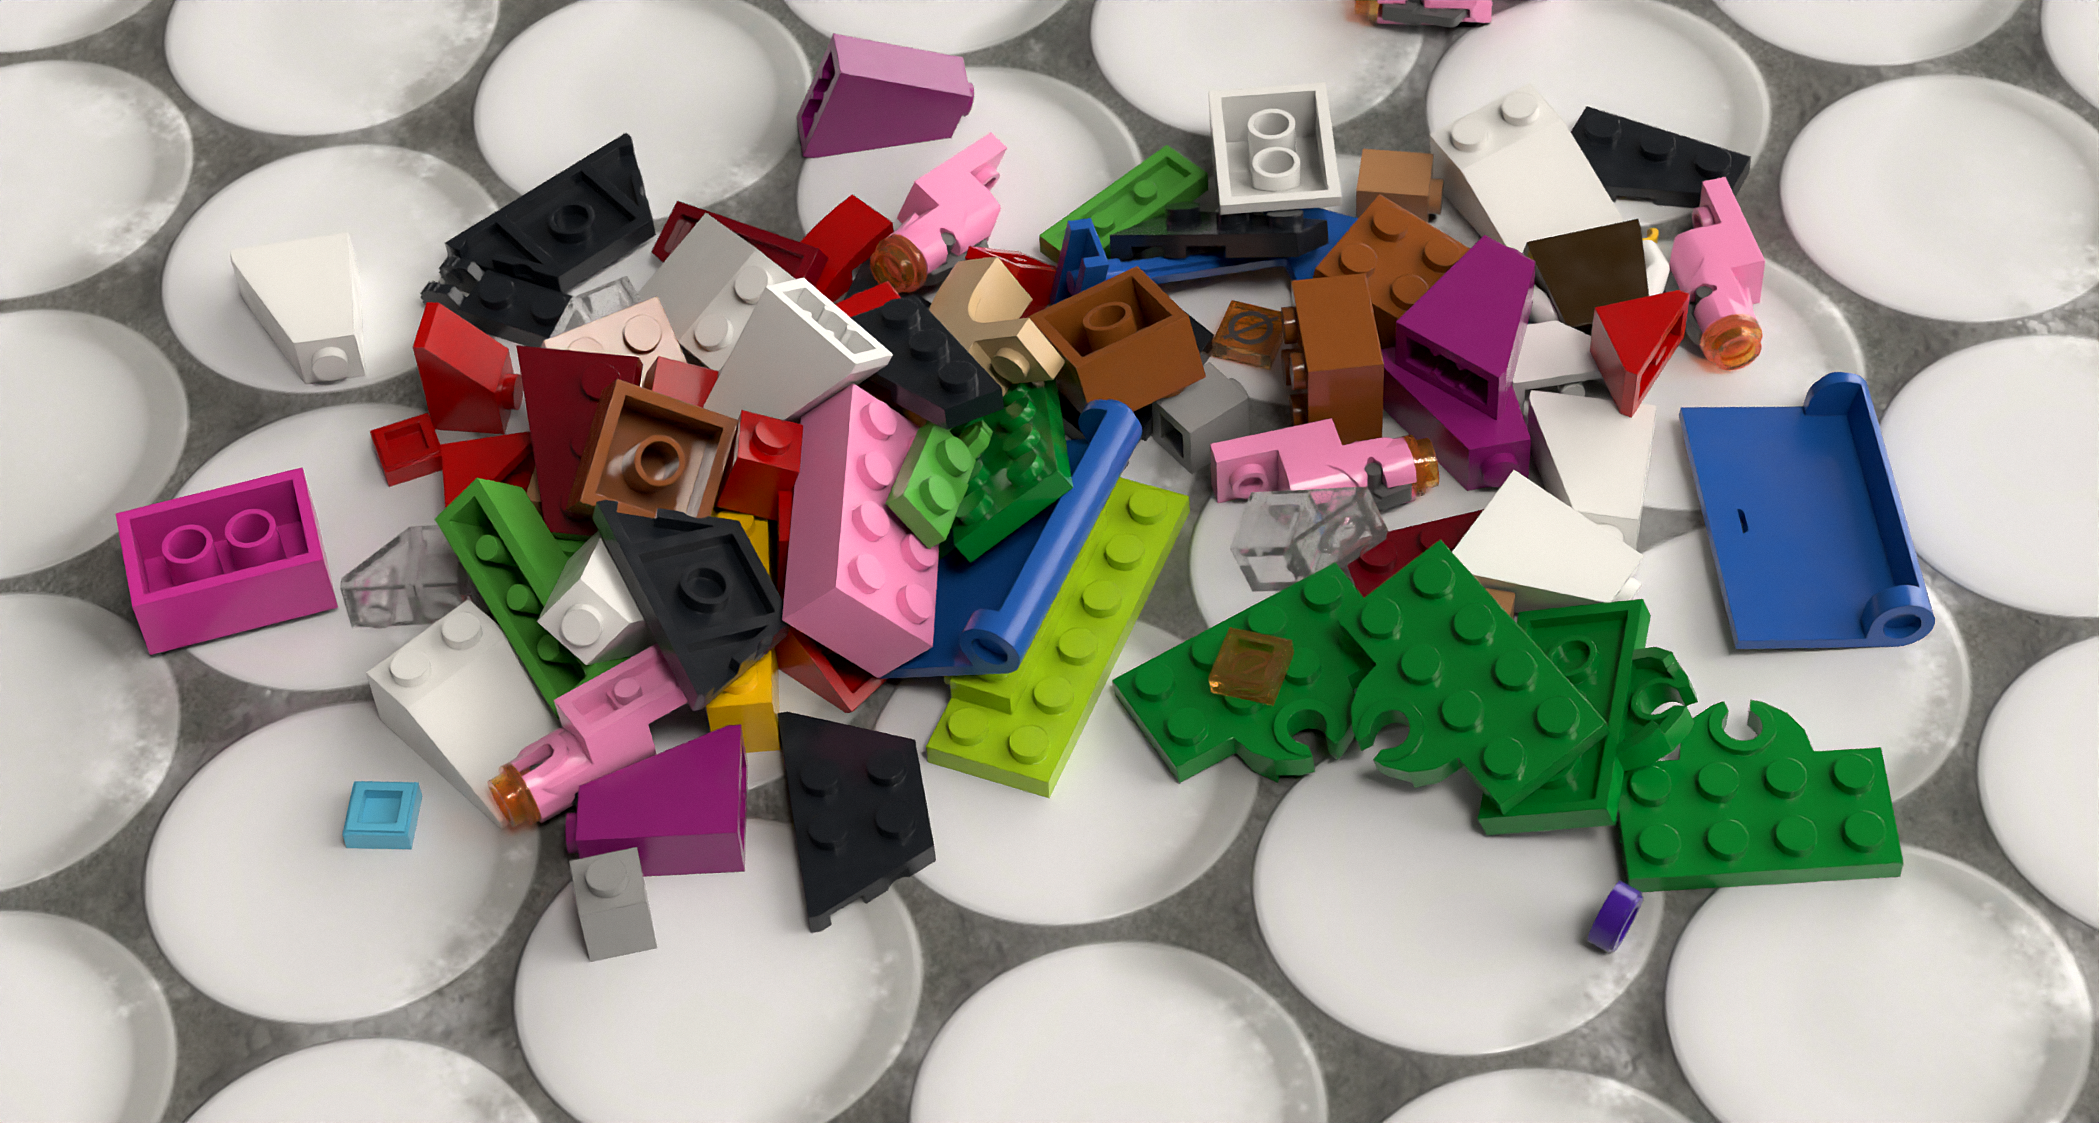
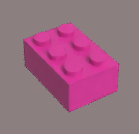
M303 467L115 513L132 607L150 655L338 608L319 521Z

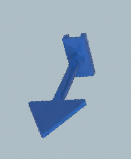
M1322 208L1300 209L1304 213V218L1327 220L1329 244L1299 257L1226 258L1222 256L1221 248H1218L1209 253L1189 255L1187 258H1164L1162 256L1121 262L1118 258L1107 259L1091 218L1068 221L1050 301L1052 305L1059 303L1136 266L1156 284L1283 266L1287 269L1291 281L1312 279L1318 264L1358 218ZM1264 211L1262 213L1264 216H1267V213L1270 211Z

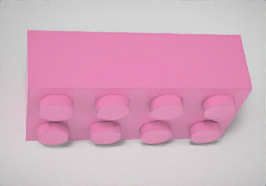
M852 383L801 417L800 424L804 425L800 473L794 485L782 620L877 678H880L933 647L939 544L930 549L927 548L885 504L916 433L921 427Z

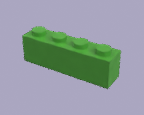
M476 478L434 519L557 719L560 718L554 703L555 699L630 658L624 657L586 665L537 622L568 559L523 487Z

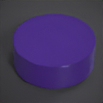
M1619 881L1602 905L1591 927L1587 941L1608 953L1616 951L1626 937L1641 908L1644 899L1642 892Z

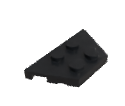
M624 133L445 242L448 257L453 255V257L458 256L460 259L465 258L474 261L484 272L488 269L564 293L656 235L631 136Z
M597 501L592 519L692 711L703 709L788 635L791 625L782 620L784 603L740 521L713 516L695 518L681 511L657 508L655 518L618 513V501Z
M781 712L778 713L808 918L811 933L821 932L832 925L830 915L859 897L867 904L888 891L891 884L897 879L911 877L936 861L915 739L797 713Z

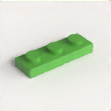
M1166 145L1040 234V252L1058 265L1067 222L1091 218L1107 259H1111V234L1165 213V206L1168 204L1193 202L1209 190L1208 173Z

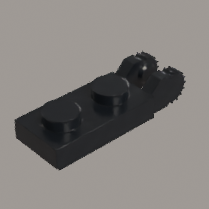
M453 255L447 257L439 267V273L441 278L445 280V283L441 284L440 281L435 282L434 280L432 282L429 281L420 293V298L423 300L422 303L425 305L427 302L440 303L486 334L530 347H541L544 340L585 325L594 316L591 301L488 269L484 272L474 261L465 258L460 259L458 256L453 257ZM458 289H461L463 292L469 293V295L466 297Z

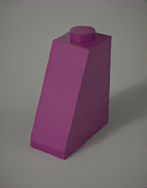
M833 33L796 116L803 157L819 158L951 138L961 117L967 116L970 113L974 101V86L971 82H968L963 57Z
M1484 235L1396 321L1395 364L1498 420L1505 412L1533 305L1536 261L1524 256L1517 249L1507 247Z
M1395 347L1381 349L1384 362L1383 409L1467 491L1487 487H1501L1513 470L1528 479L1531 438L1513 385H1511L1504 414L1498 420H1495L1395 364Z
M727 725L580 785L577 813H568L566 816L565 830L568 853H579V857L582 859L637 847L643 877L745 872L748 760L741 725Z

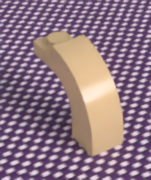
M997 256L956 263L939 288L929 310L1002 387L1003 397L1012 384L1054 380L1065 363V360L1030 318L1019 319L1032 301V298Z

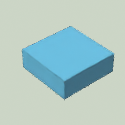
M354 781L342 834L346 848L412 850L422 801L419 782Z

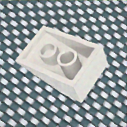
M1326 82L1208 91L1212 163L1221 215L1342 206Z
M1530 83L1429 134L1431 154H1434L1433 178L1444 179L1443 194L1481 237L1486 235L1507 247L1517 249L1523 253L1525 245L1529 241L1624 222L1563 119Z
M705 213L629 304L633 306L658 296L679 345L706 368L719 371V377L765 286L796 279L753 245Z
M468 599L366 672L380 720L502 830L533 807L532 803L526 805L520 797L511 779L507 763L517 758L520 751L530 744L561 728L562 724L560 719H557L502 628Z

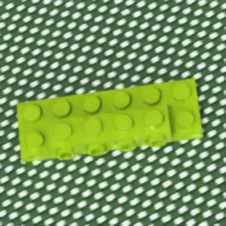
M1119 477L1019 668L1012 673L944 676L945 684L950 685L951 699L926 745L928 763L1050 798L1190 513L1188 495Z

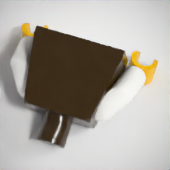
M1639 219L1527 242L1522 254L1536 261L1533 305L1529 322L1535 324L1557 320L1591 336L1595 307L1663 293L1670 272V266L1657 245L1659 232L1657 228H1648L1647 237L1642 239Z

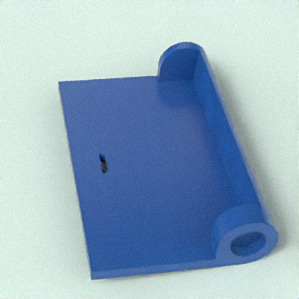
M1829 373L1809 388L1803 406L1681 407L1679 420L1735 649L1899 647L1915 643L1931 632L1935 625L1934 613L1870 391L1864 378L1853 373ZM1740 520L1742 521V525H1743V528H1744V532H1745V533H1743Z
M1099 399L1090 401L1085 405L1078 419L1079 428L1085 439L1066 440L1073 483L1071 490L971 563L957 547L942 559H938L933 647L880 677V679L1012 673L1019 668L1142 436V426L1134 412L1126 404L1113 399Z

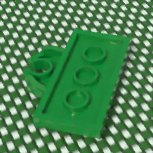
M1055 378L1048 381L1012 384L1003 397L1004 409L964 423L949 431L954 437L959 438L968 426L978 422V420H983L993 433L988 447L975 459L976 462L967 483L969 486L963 500L959 504L945 541L939 543V560L957 547L971 563L1073 488Z
M1441 539L1337 618L1342 632L1374 667L1359 683L1351 705L1352 729L1361 752L1374 745L1377 733L1387 724L1401 723L1410 728L1409 734L1402 744L1394 748L1381 749L1373 759L1377 770L1388 777L1411 782L1414 788L1440 783L1462 768L1497 809L1505 815L1609 734L1607 722Z
M1334 562L1112 679L1115 696L1179 783L1235 753L1254 772L1277 783L1280 775H1305L1315 772L1314 761L1309 746L1295 741L1293 736L1296 733L1309 728L1323 731L1326 734L1328 752L1337 760L1347 751L1352 740L1356 739L1352 729L1351 705L1355 697L1354 689L1358 688L1359 683L1374 667L1342 632L1337 618L1364 597L1337 563ZM1252 653L1265 655L1272 661L1280 658L1283 660L1276 664V679L1265 690L1249 693L1240 691L1233 685L1226 688L1222 686L1230 682L1228 677L1229 668L1241 656ZM1260 659L1245 660L1236 668L1235 678L1267 665V663ZM1270 668L1247 677L1238 683L1245 687L1261 686L1270 677Z
M1643 599L1522 611L1518 613L1517 624L1607 722L1609 734L1505 815L1483 793L1478 820L1486 835L1615 825L1624 771L1648 766L1673 752L1690 733L1695 722L1687 706L1698 702L1696 692L1688 675L1677 662L1673 652L1659 647L1645 648L1651 615ZM1677 702L1684 705H1673L1662 713L1652 714L1657 707L1664 703Z
M1750 699L1747 725L1757 734V737L1751 740H1737L1725 733L1724 729L1727 724L1729 710L1723 701L1711 705L1693 718L1695 723L1690 733L1680 743L1678 760L1656 761L1648 766L1624 771L1616 820L1625 882L1641 892L1901 876L1904 862L1882 748L1814 751L1806 731L1787 712L1765 702Z

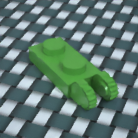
M927 420L925 425L918 429L885 504L929 549L946 540L956 517L959 504L963 500L969 486L967 483L974 468L975 459L989 445L993 431L983 420H978V422L968 426L959 438L954 437L949 432L951 429L946 430Z

